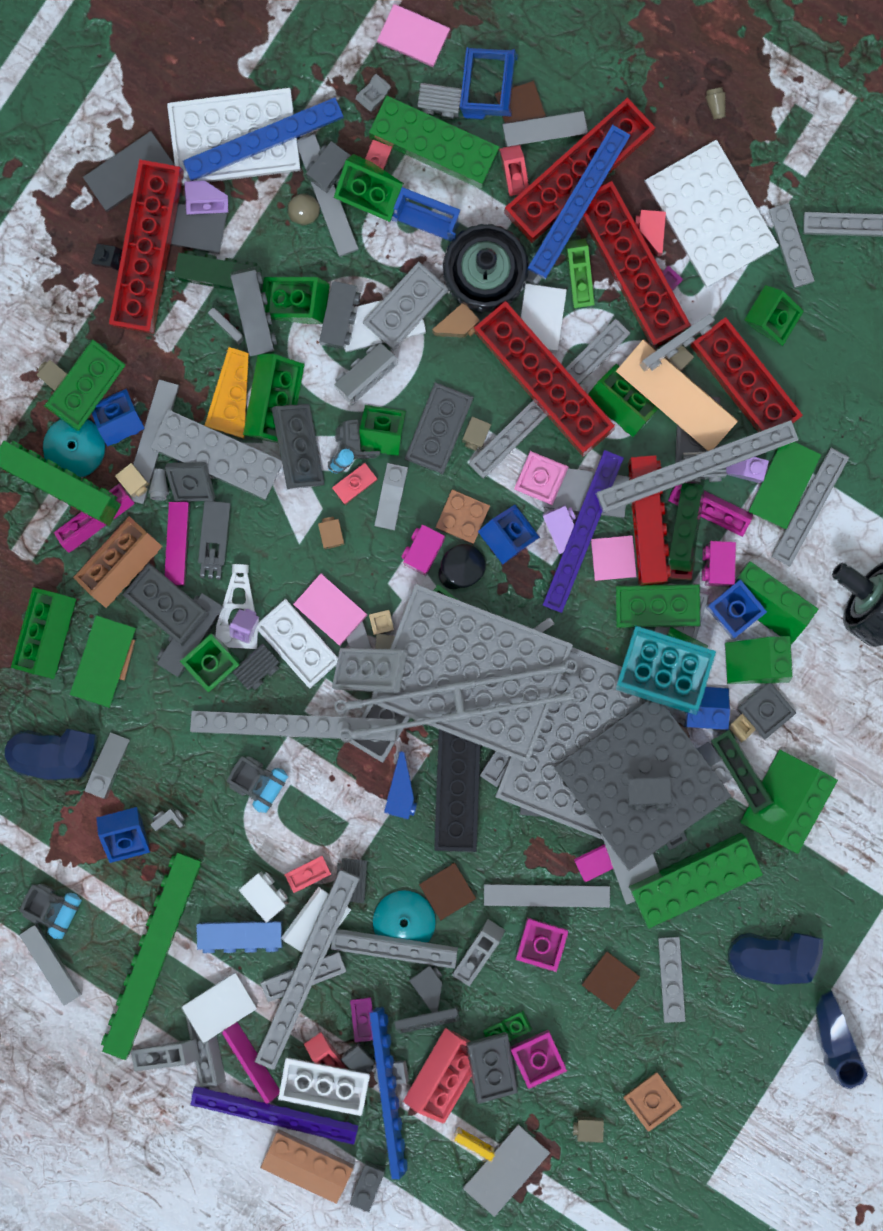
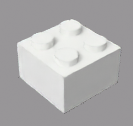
M261 871L239 891L265 922H268L288 904L286 901L288 896L281 888L277 890L274 887L273 883L275 881L267 872L263 874Z

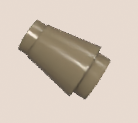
M723 88L706 91L707 96L705 98L713 119L726 117L725 92H723Z

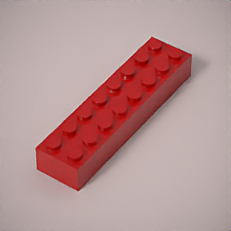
M628 97L505 207L504 214L531 243L554 224L612 125L630 134V138L608 174L654 134L655 126Z
M139 159L109 324L113 327L154 334L184 170L179 166Z
M613 181L601 186L583 215L582 220L650 345L656 349L691 327V324Z
M506 301L474 327L475 334L582 457L615 430V425Z

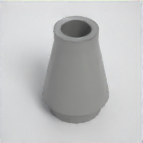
M153 470V477L148 491L150 499L157 501L167 499L169 491L166 470Z

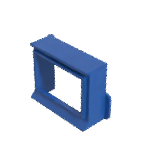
M466 47L460 109L464 118L484 119L485 115L512 116L510 100L514 64L516 60L518 61V54L515 49L494 50ZM473 58L505 60L500 105L468 103Z
M401 188L393 208L394 215L391 221L402 222L450 242L456 237L460 209L409 189ZM406 198L453 216V219L410 203Z

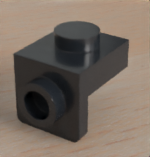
M97 244L91 264L119 271L122 249L116 246Z

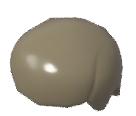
M308 194L296 195L287 205V214L290 220L297 224L308 225L313 223L319 216V203L313 196Z

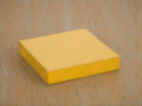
M457 1127L454 1132V1141L491 1162L495 1156L494 1147Z

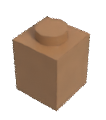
M334 517L322 519V523H318L324 549L345 545L339 519L335 520Z

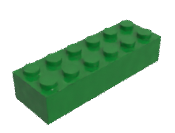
M387 95L369 132L371 140L391 146L393 150L481 190L499 154V146Z
M3 440L0 446L1 469L110 526L121 506L116 501L117 497L103 488L99 490V487L84 478L82 479L67 469L64 470L58 464L48 459L46 461L39 454L24 448L13 440L11 443Z
M739 833L660 870L659 873L641 880L628 888L644 923L650 929L763 874L747 838L742 833Z

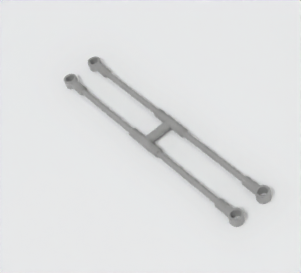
M568 660L565 664L550 666V668L477 681H462L440 685L437 688L368 700L360 699L348 702L338 700L335 703V709L338 713L343 714L347 710L362 708L364 705L433 693L453 692L456 707L455 713L444 714L441 717L372 729L363 728L351 731L343 729L340 731L339 736L343 742L348 743L354 738L365 737L368 734L442 721L445 723L480 717L483 714L551 702H580L583 698V693L580 689L575 688L569 693L558 694L555 697L465 711L461 690L476 688L479 685L548 673L567 672L573 674L577 671V663L574 660ZM574 664L575 668L573 670H569L567 668V665ZM578 692L581 695L580 698L575 699L572 696L573 693ZM339 704L345 705L343 710H339L337 707ZM348 732L350 737L348 739L342 738L343 733Z

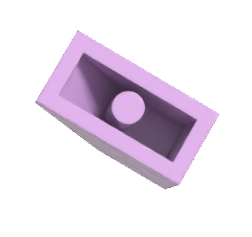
M206 181L184 182L186 214L228 212V196Z
M753 457L726 467V473L730 476L761 484L764 481L769 461Z
M566 504L543 514L559 554L565 550L574 527L573 520L576 519L572 508L567 509Z
M239 609L230 625V637L249 644L259 623V617L256 616V613L249 609H245V611Z

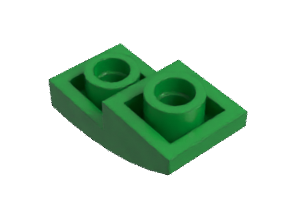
M521 1011L486 1028L483 1032L486 1037L506 1032L510 1042L512 1039L530 1032L532 1027L524 1011Z

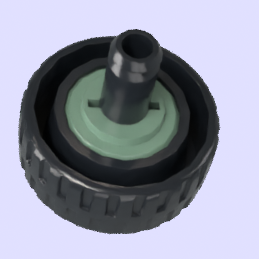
M494 224L470 226L453 238L446 249L443 260L444 281L451 296L460 305L464 304L470 310L490 313L505 301L511 305L520 296L528 278V257L520 240L511 231L504 229V227L495 226Z
M883 562L874 567L866 576L859 573L853 567L847 566V563H839L834 568L832 577L852 593L843 614L844 627L868 646H882Z

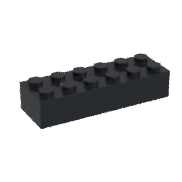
M440 729L438 735L434 851L477 852L480 745Z

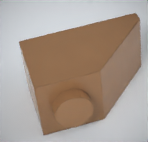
M461 304L434 327L432 332L435 336L465 338L468 334L470 336L475 334L474 327L480 323V320L468 306Z

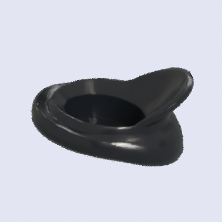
M470 544L454 546L441 560L438 572L439 580L449 589L470 587L483 577L486 570L485 558L478 548Z

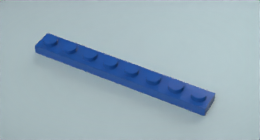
M334 97L183 160L190 180L194 181L344 117Z
M614 125L611 126L528 266V270L544 279L547 278L626 145L630 134Z
M379 1007L372 1010L369 1014L391 1179H400L406 1173L408 1164L407 1160L404 1159L403 1153L405 1142L401 1138L402 1120L398 1115L399 1099L395 1093L397 1082L392 1070L394 1059L390 1055L389 1048L391 1046V1037L387 1033L388 1016L385 1013L384 1007Z

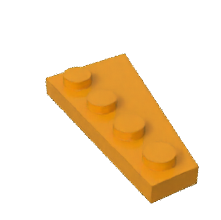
M228 347L204 426L244 439L249 353Z

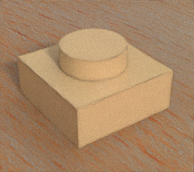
M389 610L369 614L374 635L394 631Z
M743 713L729 725L730 730L740 742L746 740L756 730Z

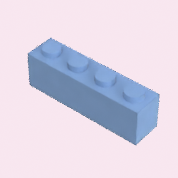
M282 921L198 923L197 950H202V953H215V949H223L224 953H234L236 949H244L245 952H257V948H265L266 952H277L278 948L283 947V939L281 938L283 936Z

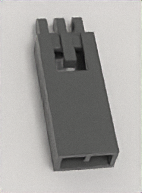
M204 501L198 563L201 564L200 578H205V570H209L208 579H213L214 571H217L216 579L221 580L222 567L226 563L231 503ZM210 543L219 544L218 558H214L216 549H210L209 553Z

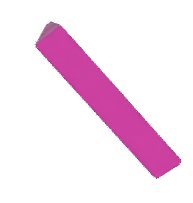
M682 484L674 487L668 499L669 502L675 505L679 504ZM704 491L701 517L743 537L752 521L753 514Z
M120 483L109 490V492L117 497L116 501L121 504L114 517L115 519L134 505V501ZM80 512L56 530L54 534L61 546L67 552H71L105 527L106 524Z
M169 502L165 576L176 586H185L189 502Z
M605 844L574 859L585 882L613 869Z
M238 1022L223 1030L222 1034L261 1097L268 1104L279 1095L280 1089L267 1068L255 1062L257 1052Z

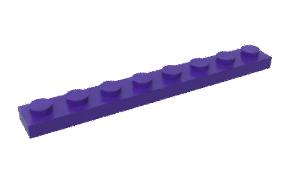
M604 450L543 606L562 613L602 514L596 493L613 486L624 457Z
M194 1086L192 1092L191 1106L353 1145L355 1143L358 1125L349 1122H341L329 1117H321L308 1112H300L287 1107L258 1102L246 1097L229 1095L225 1092L221 1093L204 1087Z

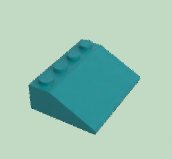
M635 626L616 690L697 715L717 651Z

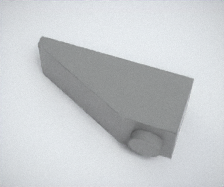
M387 463L375 521L376 527L395 531L408 467Z
M110 732L93 768L85 792L103 799L108 798L129 745V739Z
M487 919L452 976L470 987L499 944L505 929Z
M196 1039L131 1050L134 1071L182 1066L200 1060Z

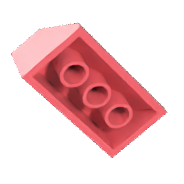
M445 1028L403 1102L417 1113L444 1124L472 1077L466 1043L471 1041Z

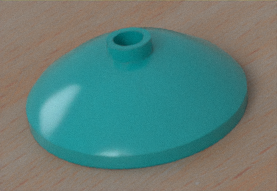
M60 419L49 428L44 437L43 454L46 461L48 459L58 464L64 470L67 469L82 478L93 473L102 463L105 455V441L99 433L97 426L88 419L79 431H76ZM75 442V448L69 449V443Z
M401 890L387 895L380 901L374 912L373 929L375 935L428 943L435 930L436 920L432 906L423 896L413 891ZM402 919H406L408 921V925L406 927H402L400 925V921Z

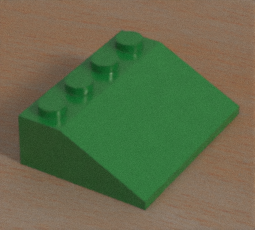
M779 749L762 780L774 804L757 814H754L751 807L748 806L739 823L798 854L838 780Z

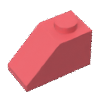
M514 145L499 149L509 196L518 195L529 186L524 155L520 145Z
M641 210L639 216L635 217V224L647 246L656 257H661L663 253L666 212Z
M321 1032L304 1044L314 1063L349 1070L332 1044Z

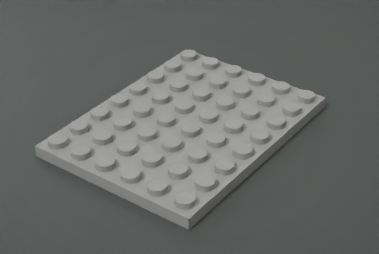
M415 584L390 648L407 651L399 693L374 692L371 699L437 688L440 685L462 681H477L550 668V666L565 664L573 644ZM562 672L476 686V688L461 690L465 711L478 708L481 710L553 697ZM453 692L433 693L375 704L417 721L456 712ZM551 703L427 725L528 763Z
M572 647L567 661H576L577 671L573 674L562 673L553 697L558 694L569 693L577 688L583 693L582 700L580 702H551L529 762L526 763L510 757L495 797L603 840L599 829L554 767L648 700L616 690L622 670L621 666ZM568 664L567 668L573 670L575 665ZM575 692L572 696L578 699L581 695Z

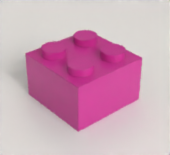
M422 525L420 529H415L411 537L414 542L411 547H406L402 554V559L405 566L426 576L445 540V536Z
M710 541L703 548L702 560H706L704 569H702L701 580L705 581V586L731 587L735 584L736 542Z
M527 917L516 953V960L557 972L569 931L565 928Z
M549 1030L510 1047L528 1089L567 1071Z

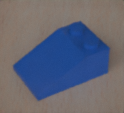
M400 751L384 813L409 819L410 815L414 816L417 803L413 802L414 794L405 752Z

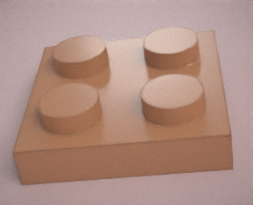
M452 490L436 525V529L474 544L490 505Z
M657 1071L623 1096L648 1132L682 1108Z

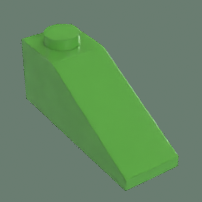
M586 239L568 241L565 248L574 308L594 305L588 244Z

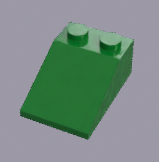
M353 154L345 161L333 198L391 222L394 214L393 208L404 183L373 162Z
M264 277L262 292L266 293L268 304L264 305L266 313L270 312L272 320L303 324H323L330 284L319 277Z
M790 636L764 637L725 643L727 684L790 683L793 678Z

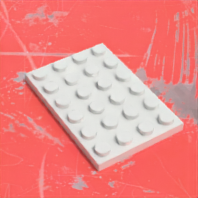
M285 88L167 103L175 166H179L184 170L182 185H184V182L191 181L183 160L294 115L291 89ZM297 138L194 181L214 182L301 171Z
M717 140L645 180V184L662 212H666V220L706 288L778 248L776 240Z

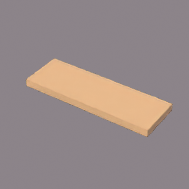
M643 339L616 372L707 451L713 450L738 420L666 358L662 359V364L653 371L649 368L644 372L640 366L641 362L657 350Z

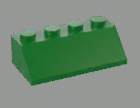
M259 354L257 356L243 432L244 436L278 443L272 408L275 406L298 404L304 363L275 354Z
M751 561L746 563L735 579V583L741 580L767 611L757 621L779 636H790L791 644L794 643L819 610Z
M38 588L32 589L11 668L51 679L55 678L60 656L64 649L66 634L69 631L71 616L75 609L76 598Z

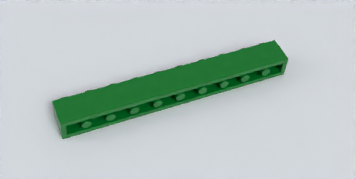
M178 852L176 856L172 855L168 866L171 867L169 876L165 875L161 884V887H164L161 895L158 894L153 905L156 907L154 915L150 914L146 926L149 927L147 934H142L138 946H141L139 955L135 954L131 966H134L132 973L127 974L123 985L126 986L124 994L120 993L116 1005L119 1008L117 1013H113L108 1025L111 1026L109 1034L105 1033L101 1045L104 1047L102 1052L125 1061L128 1059L202 865V860Z

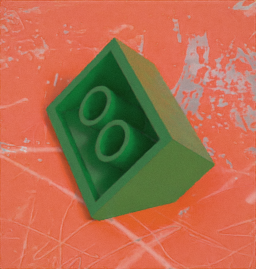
M615 364L596 383L588 395L610 419L614 420L626 433L634 437L659 408L618 374L616 370L620 366Z

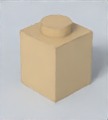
M132 463L115 476L133 498L135 496H142L148 490L146 487L150 485Z

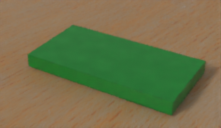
M91 340L44 407L73 429L79 431L126 364L96 341Z
M796 442L779 447L748 512L786 530L821 454Z
M700 584L616 586L617 628H635V626L641 628L700 627Z
M96 615L70 695L110 708L137 628Z

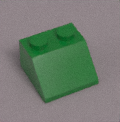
M765 285L744 321L755 331L783 346L804 311L784 291Z
M365 405L359 429L360 450L368 452L380 451V453L387 455H399L406 411Z
M212 633L180 661L207 692H210L241 663L234 653Z

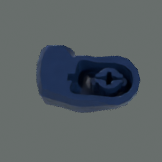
M66 729L62 736L44 735L31 730L19 731L8 741L5 747V759L10 769L18 775L32 776L44 780L81 779L85 777L91 767L96 752L97 735L72 729Z
M792 932L788 940L765 938L753 933L741 934L729 947L728 963L732 972L743 979L757 980L775 985L809 983L817 973L823 953L824 939Z
M830 990L821 995L816 1006L817 1041L824 1055L823 1062L826 1071L831 1079L843 1088L852 1089L863 1085L868 1073L835 995Z

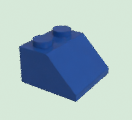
M127 389L101 400L92 412L97 429L107 447L117 444L121 440L145 429Z
M516 505L493 518L478 531L502 564H505L540 538Z
M741 580L706 606L707 610L731 639H735L767 613Z
M705 687L697 715L685 712L684 727L729 730V688Z
M137 807L96 818L98 836L109 863L150 853L143 821Z

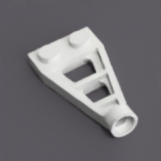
M232 564V576L223 602L224 608L220 612L216 625V637L228 648L257 649L258 626L250 643L247 644L230 637V625L228 624V619L233 609L238 608L244 611L249 609L255 612L248 577L249 565ZM243 573L244 576L238 577L236 574ZM235 588H243L245 590V604L232 603Z

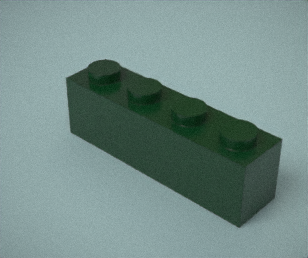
M184 251V253L178 252L174 278L176 281L234 291L231 272L252 267L256 268V272H262V270L254 262L246 261L245 264H241L232 258H225L224 261L217 259L214 255L205 254L202 257L196 256L197 253Z
M682 484L669 556L670 569L692 571L704 500L703 485Z
M728 730L711 740L754 814L774 804L732 731Z

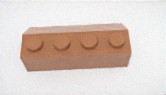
M129 516L73 578L94 599L107 608L121 591L129 585L131 580L143 570L151 558L158 553L162 545Z
M278 1129L260 1168L337 1204L354 1169V1164Z

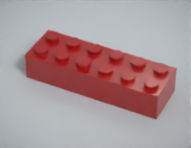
M726 317L691 344L690 347L757 432L788 421H792L793 424L803 416Z
M656 455L631 457L628 461L629 480L661 469L660 460L657 461ZM663 491L631 503L639 585L664 584L671 577L670 565H666V558L669 556L668 544H664L667 527L666 523H662V517L665 515L664 502H660V496L663 494Z

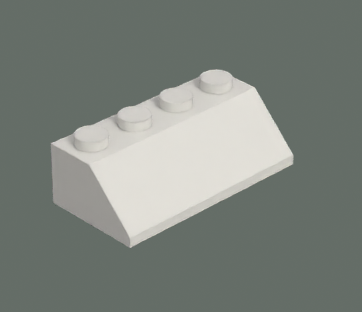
M286 1058L278 1099L362 1116L370 1074Z

